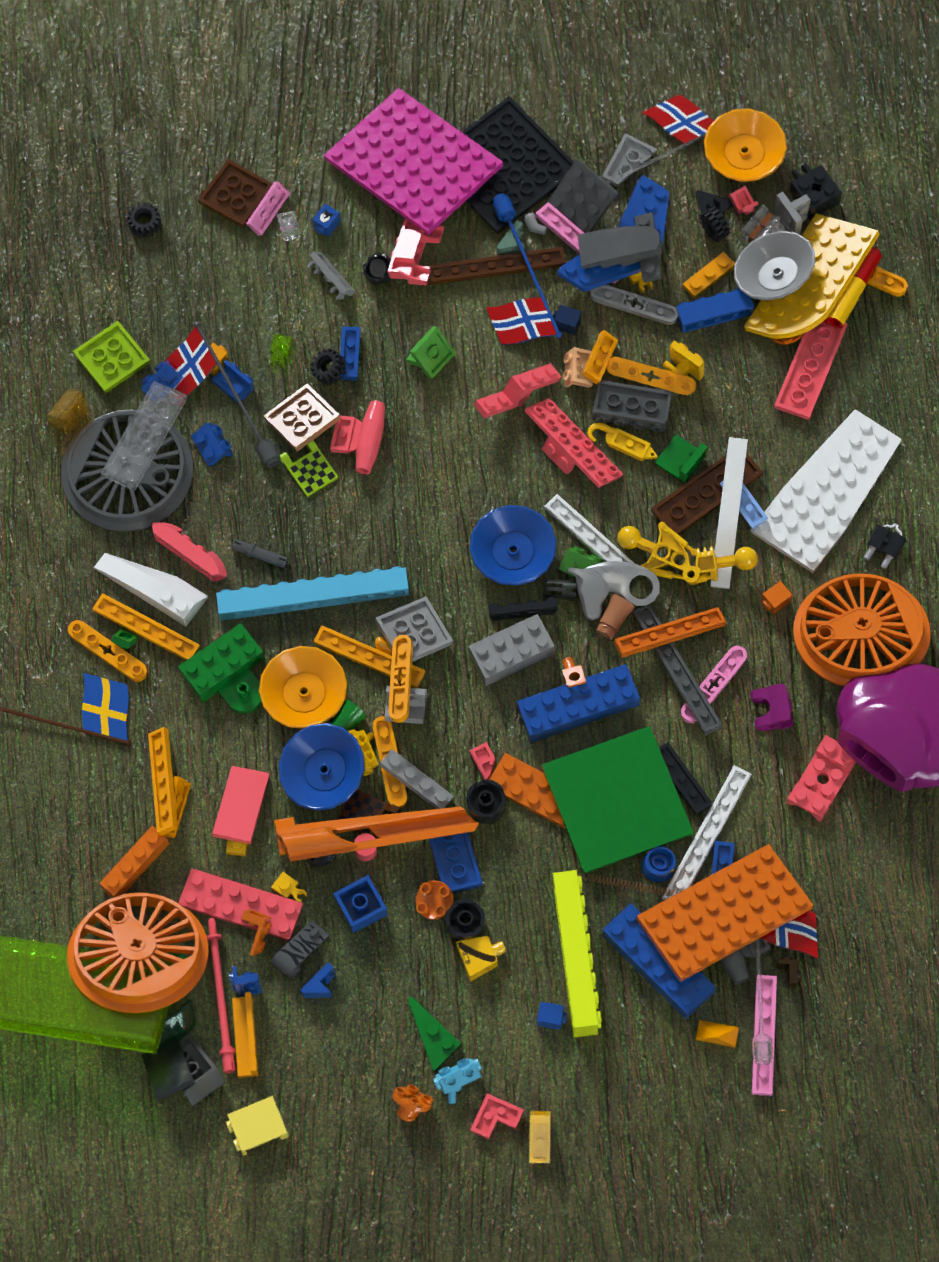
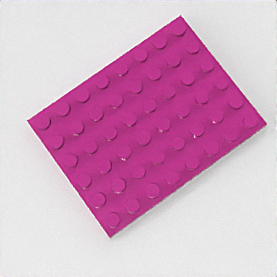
M400 88L396 89L324 154V159L428 235L503 167V161Z

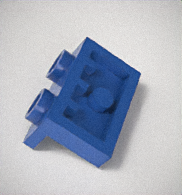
M168 360L165 363L161 361L155 367L156 372L152 376L148 374L142 380L143 385L141 389L156 404L183 379V376L170 365Z
M225 360L223 362V369L240 400L243 401L254 390L253 379L248 374L240 372L239 367L235 363H229ZM219 371L211 379L212 383L238 404L224 376Z
M232 966L233 973H229L230 983L233 991H237L238 997L245 996V992H251L252 995L262 993L257 973L246 972L239 976L236 966Z

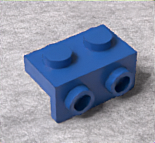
M211 423L204 424L191 435L208 466H213L225 455L230 457L233 455L230 443L222 435V429L218 425Z

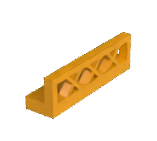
M245 992V997L232 998L238 1078L259 1076L253 997L251 992Z

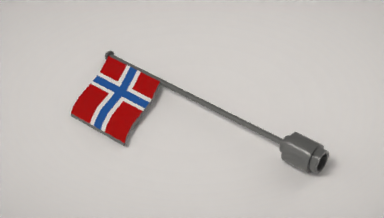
M195 322L194 329L186 340L165 360V362L168 360L170 365L183 376V379L170 391L178 407L181 408L186 398L208 377L217 364L259 440L255 450L263 465H266L267 468L278 465L281 460L279 459L280 455L271 440L267 441V439L263 440L203 333L200 327L201 323Z

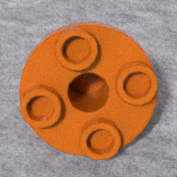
M409 1084L407 1087H396L392 1094L393 1099L400 1105L397 1116L404 1121L412 1122L420 1112H428L431 1109L433 1098L419 1092V1088Z

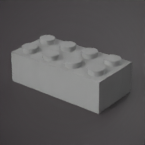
M538 614L468 646L469 655L485 686L555 654V646Z

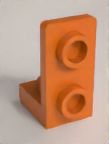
M252 909L245 910L241 919L246 920L248 925L258 927L250 951L251 956H256L264 950V938L271 929V917Z

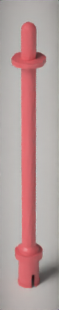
M210 918L208 920L209 935H207V941L211 945L223 1046L219 1050V1055L222 1056L223 1073L236 1072L234 1061L235 1049L230 1045L218 945L222 935L217 934L216 921L214 918Z

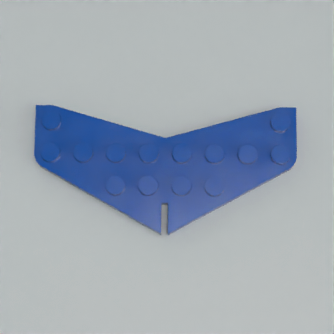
M643 175L635 186L618 227L636 226L635 216L652 212L655 218L656 230L663 244L669 192ZM580 255L562 265L557 271V275L577 289L589 291L641 272V264L636 262L622 267L620 263L607 268H602L599 265L583 270Z

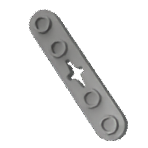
M603 285L590 291L591 299L596 303L666 325H672L678 320L676 307L609 285ZM637 301V305H635V307H632L631 303Z

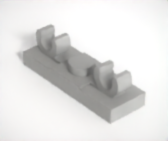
M313 251L310 257L314 261H310L308 264L309 268L317 266L313 273L319 275L323 272V277L328 282L334 283L335 286L330 289V292L335 294L336 291H339L336 297L337 300H342L345 295L352 296L355 290L323 253Z

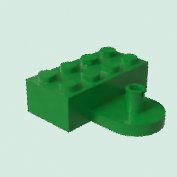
M241 623L178 666L180 675L202 703L216 693H219L233 711L241 714L254 712L262 704L259 694L260 682L251 669L265 660L264 653Z

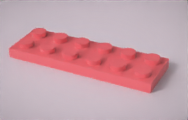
M822 322L803 334L775 402V409L810 420L848 323H845L843 328L839 329Z
M193 868L190 870L178 902L179 905L184 906L186 909L255 931L258 930V927L248 925L247 921L241 919L245 910L252 909L271 917V929L268 935L290 941L303 907L301 902Z

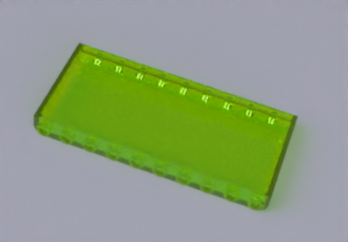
M0 936V1029L156 1054L170 1005L144 1013H123L101 1007L85 997L74 984L67 964L68 946ZM81 948L80 953L89 952V951H95V950H94V949H82V948ZM107 956L83 960L81 963L83 967H86ZM164 962L168 966L173 965L171 962ZM112 963L89 973V975L95 979ZM153 964L157 972L162 970L158 966ZM121 966L101 984L109 988ZM148 968L144 969L145 977L152 975ZM129 969L126 970L115 990L119 991L127 987ZM135 971L133 984L141 980L140 971Z

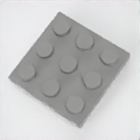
M427 597L418 599L375 618L377 626L391 649L394 639L399 635L410 637L413 642L412 662L453 645L451 636Z

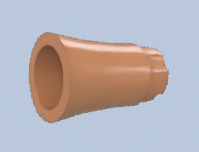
M611 594L608 605L596 629L597 633L606 639L612 640L627 616L634 609V605L618 595Z

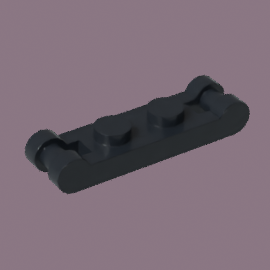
M549 597L546 601L542 602L532 600L525 604L509 603L507 606H499L498 604H491L489 606V618L492 621L527 618L536 614L538 616L552 615L557 612V600L554 597Z

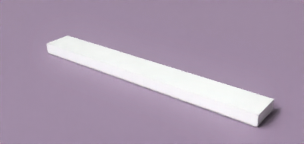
M729 437L715 545L716 557L734 555L748 439ZM732 567L719 568L718 581L714 582L711 579L710 587L729 589Z
M735 765L733 766L667 887L668 896L666 897L665 892L662 900L665 901L670 898L673 889L675 895L677 890L679 893L692 886L747 785L751 773Z

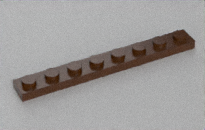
M563 247L525 252L533 271L561 267L565 264ZM522 253L428 265L431 273L427 285H420V287L528 272L529 269Z

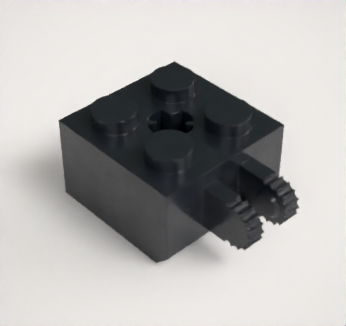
M803 163L801 169L805 175L802 176L796 168L792 170L795 180L791 182L790 193L795 200L807 194L810 199L808 219L811 220L816 213L821 214L838 205L841 201L842 192L822 165L811 170L806 163Z

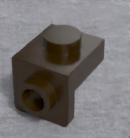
M782 957L781 960H777V969H788V988H796L798 982H801V970H797V960H793L791 957Z

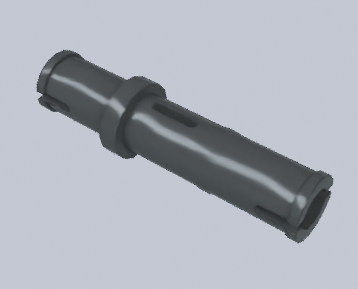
M236 538L231 550L246 554L248 558L254 557L283 569L286 568L285 565H287L289 560L288 557Z

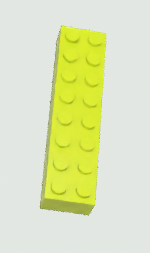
M577 870L553 873V889L574 1038L598 1035V1028H601L600 1011H596L599 1003L598 992L593 991V989H596L595 972H591L593 970L592 953H588L591 945L589 933L585 934V932H588L587 914H583L585 913L584 895H580L583 888L582 878L577 876Z

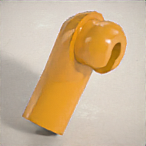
M377 637L375 639L376 649L392 655V649L385 638Z

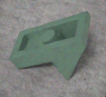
M516 220L513 225L521 240L524 234L523 223ZM511 228L497 245V256L521 253ZM521 242L525 251V244Z

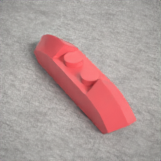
M164 522L152 523L156 541L211 581H221L227 577L223 562L213 551L206 553L207 551L201 545L196 546L187 535H181L183 530L175 525Z

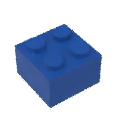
M369 875L333 893L334 900L352 933L388 915L387 908Z

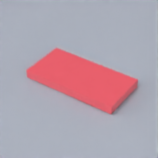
M231 766L212 832L213 837L251 844L270 773Z

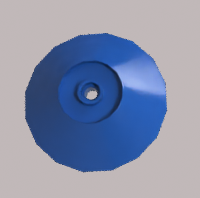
M507 505L493 509L479 519L471 533L469 550L474 565L485 577L499 584L518 586L536 580L548 570L555 558L557 540L552 526L540 513L526 506ZM515 548L516 552H511L510 549Z
M329 723L310 725L295 733L285 745L279 761V781L286 795L298 806L314 811L333 809L348 801L358 789L364 773V755L357 739L343 727ZM328 767L327 772L323 773V768Z

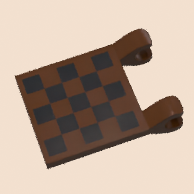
M356 790L346 801L337 820L383 815L384 812L395 814L400 813V810L396 805H391ZM369 828L355 831L359 834L368 833L374 836L375 839H379Z

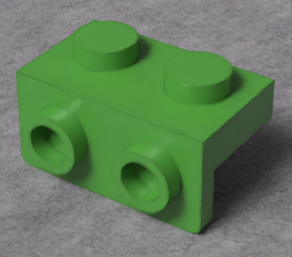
M578 546L570 547L564 555L559 570L576 577L568 572L569 568L584 569L597 563H602V558L594 554L590 556L584 553L585 550Z

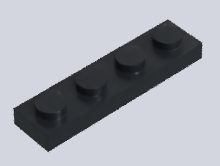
M669 742L660 746L659 749L672 781L694 814L697 816L711 807L713 803Z

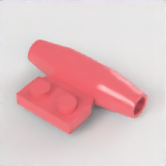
M380 401L370 402L362 422L355 417L340 416L341 420L335 423L330 450L331 452L345 454L356 451V471L360 474H370L379 453L385 417V404Z

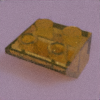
M68 388L46 415L48 424L65 435L69 431L74 430L77 421L86 415L89 408L84 391Z

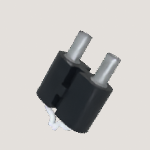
M895 523L893 525H877L866 544L869 548L863 558L869 561L874 551L881 552L886 557L880 567L887 569L891 560L897 559L907 541L898 529L899 525ZM894 527H895V529H896V531H897L898 533H896V532L893 533V532H891L890 529H888V528H894Z

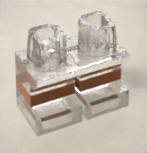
M763 205L744 226L741 238L751 243L765 234L786 231V227L780 223V217L772 215L769 209Z

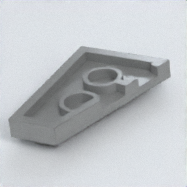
M625 133L603 173L602 179L618 187L657 152V149Z

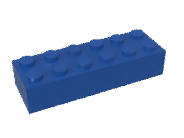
M627 664L586 677L585 684L567 687L566 684L517 701V710L530 743L638 707L640 697Z
M630 903L602 929V936L687 1020L715 993L716 987L700 971L680 982L636 920L637 915L641 914V912Z

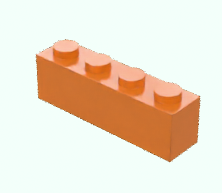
M152 825L99 883L101 889L111 898L125 894L169 845L167 837L159 835L157 829Z

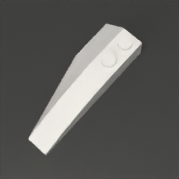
M104 553L94 566L95 570L187 627L208 599L207 595L177 576Z

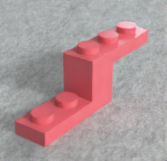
M550 363L512 376L503 391L476 400L474 406L484 419L524 405L533 390L559 382L561 375Z

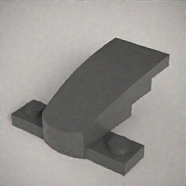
M653 213L635 216L636 226L609 228L578 234L580 260L583 270L599 265L602 268H607L621 263L622 267L640 262L644 283L662 279L660 265L662 243L656 230Z

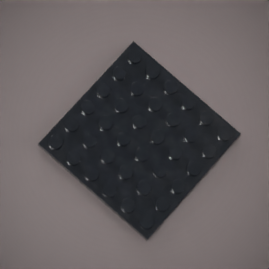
M510 96L462 131L467 137L503 161V167L465 201L496 234L508 227L509 223L499 220L493 207V198L504 193L510 198L516 212L511 220L513 223L555 191L574 163Z

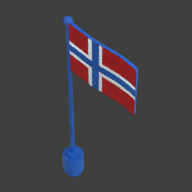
M499 194L493 198V207L499 220L509 223L540 297L521 299L501 306L486 307L502 345L518 344L547 336L560 338L562 337V332H559L511 221L516 214L515 209L506 194Z

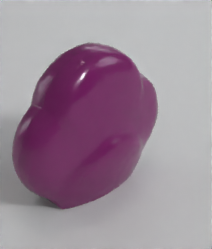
M908 664L891 672L859 676L847 682L839 695L836 708L839 726L837 742L867 772L895 790L904 792L914 788L938 787L939 669L926 664Z

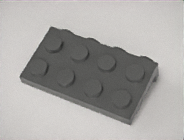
M601 380L597 387L592 420L601 423L610 422L617 426L628 425L636 429L647 428L654 432L666 431L672 392Z

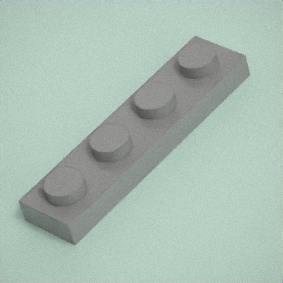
M393 749L389 751L379 764L380 767L435 809L445 808L453 798L451 793Z

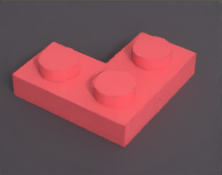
M487 1093L470 1132L489 1140L497 1122L516 1130L524 1109Z

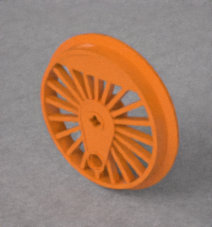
M849 574L824 583L805 598L795 616L793 636L800 657L812 671L831 683L845 686L847 682L855 677L887 673L908 664H921L929 648L930 624L927 614L919 601L898 583L872 574ZM860 586V607L857 606L850 587ZM864 587H872L874 590L867 607H864ZM845 589L852 608L839 595L837 590ZM879 589L888 592L872 609ZM831 594L843 609L824 597ZM890 599H892L893 604L890 605V606H888V607H886L885 609L881 610L882 607H883ZM820 603L836 614L814 608V606ZM895 610L897 611L895 614L888 615ZM811 614L829 619V621L808 620V617ZM807 628H816V633L808 635ZM894 630H905V633L897 632ZM889 637L909 642L912 648L909 650ZM882 642L886 643L890 647L902 653L904 656L897 660ZM874 645L878 647L891 664L882 667ZM865 648H869L876 668L865 669ZM845 649H850L844 665L834 662ZM855 649H860V669L849 667ZM825 650H835L829 658L821 654Z
M151 893L123 894L101 903L78 924L68 944V970L78 990L89 1000L101 1007L123 1013L155 1011L177 1002L187 995L199 982L208 961V941L199 920L188 909L177 902ZM132 906H141L139 921L133 916ZM147 906L156 907L146 926H144ZM162 910L170 912L152 928ZM176 916L182 920L181 922H178L160 931ZM96 922H100L102 925L108 928L111 931V933L92 926ZM185 927H188L191 932L166 937ZM87 933H90L110 941L84 938ZM194 940L195 947L168 945ZM81 946L106 948L80 953ZM164 952L193 955L186 959H181ZM107 956L86 967H83L81 963L83 960ZM160 959L171 962L173 965L168 966ZM112 963L95 979L89 975V973ZM153 964H155L162 970L157 972ZM121 966L109 988L101 984ZM148 968L152 975L145 977L144 969ZM129 969L127 987L119 991L115 990L126 970ZM135 971H140L141 980L133 984Z

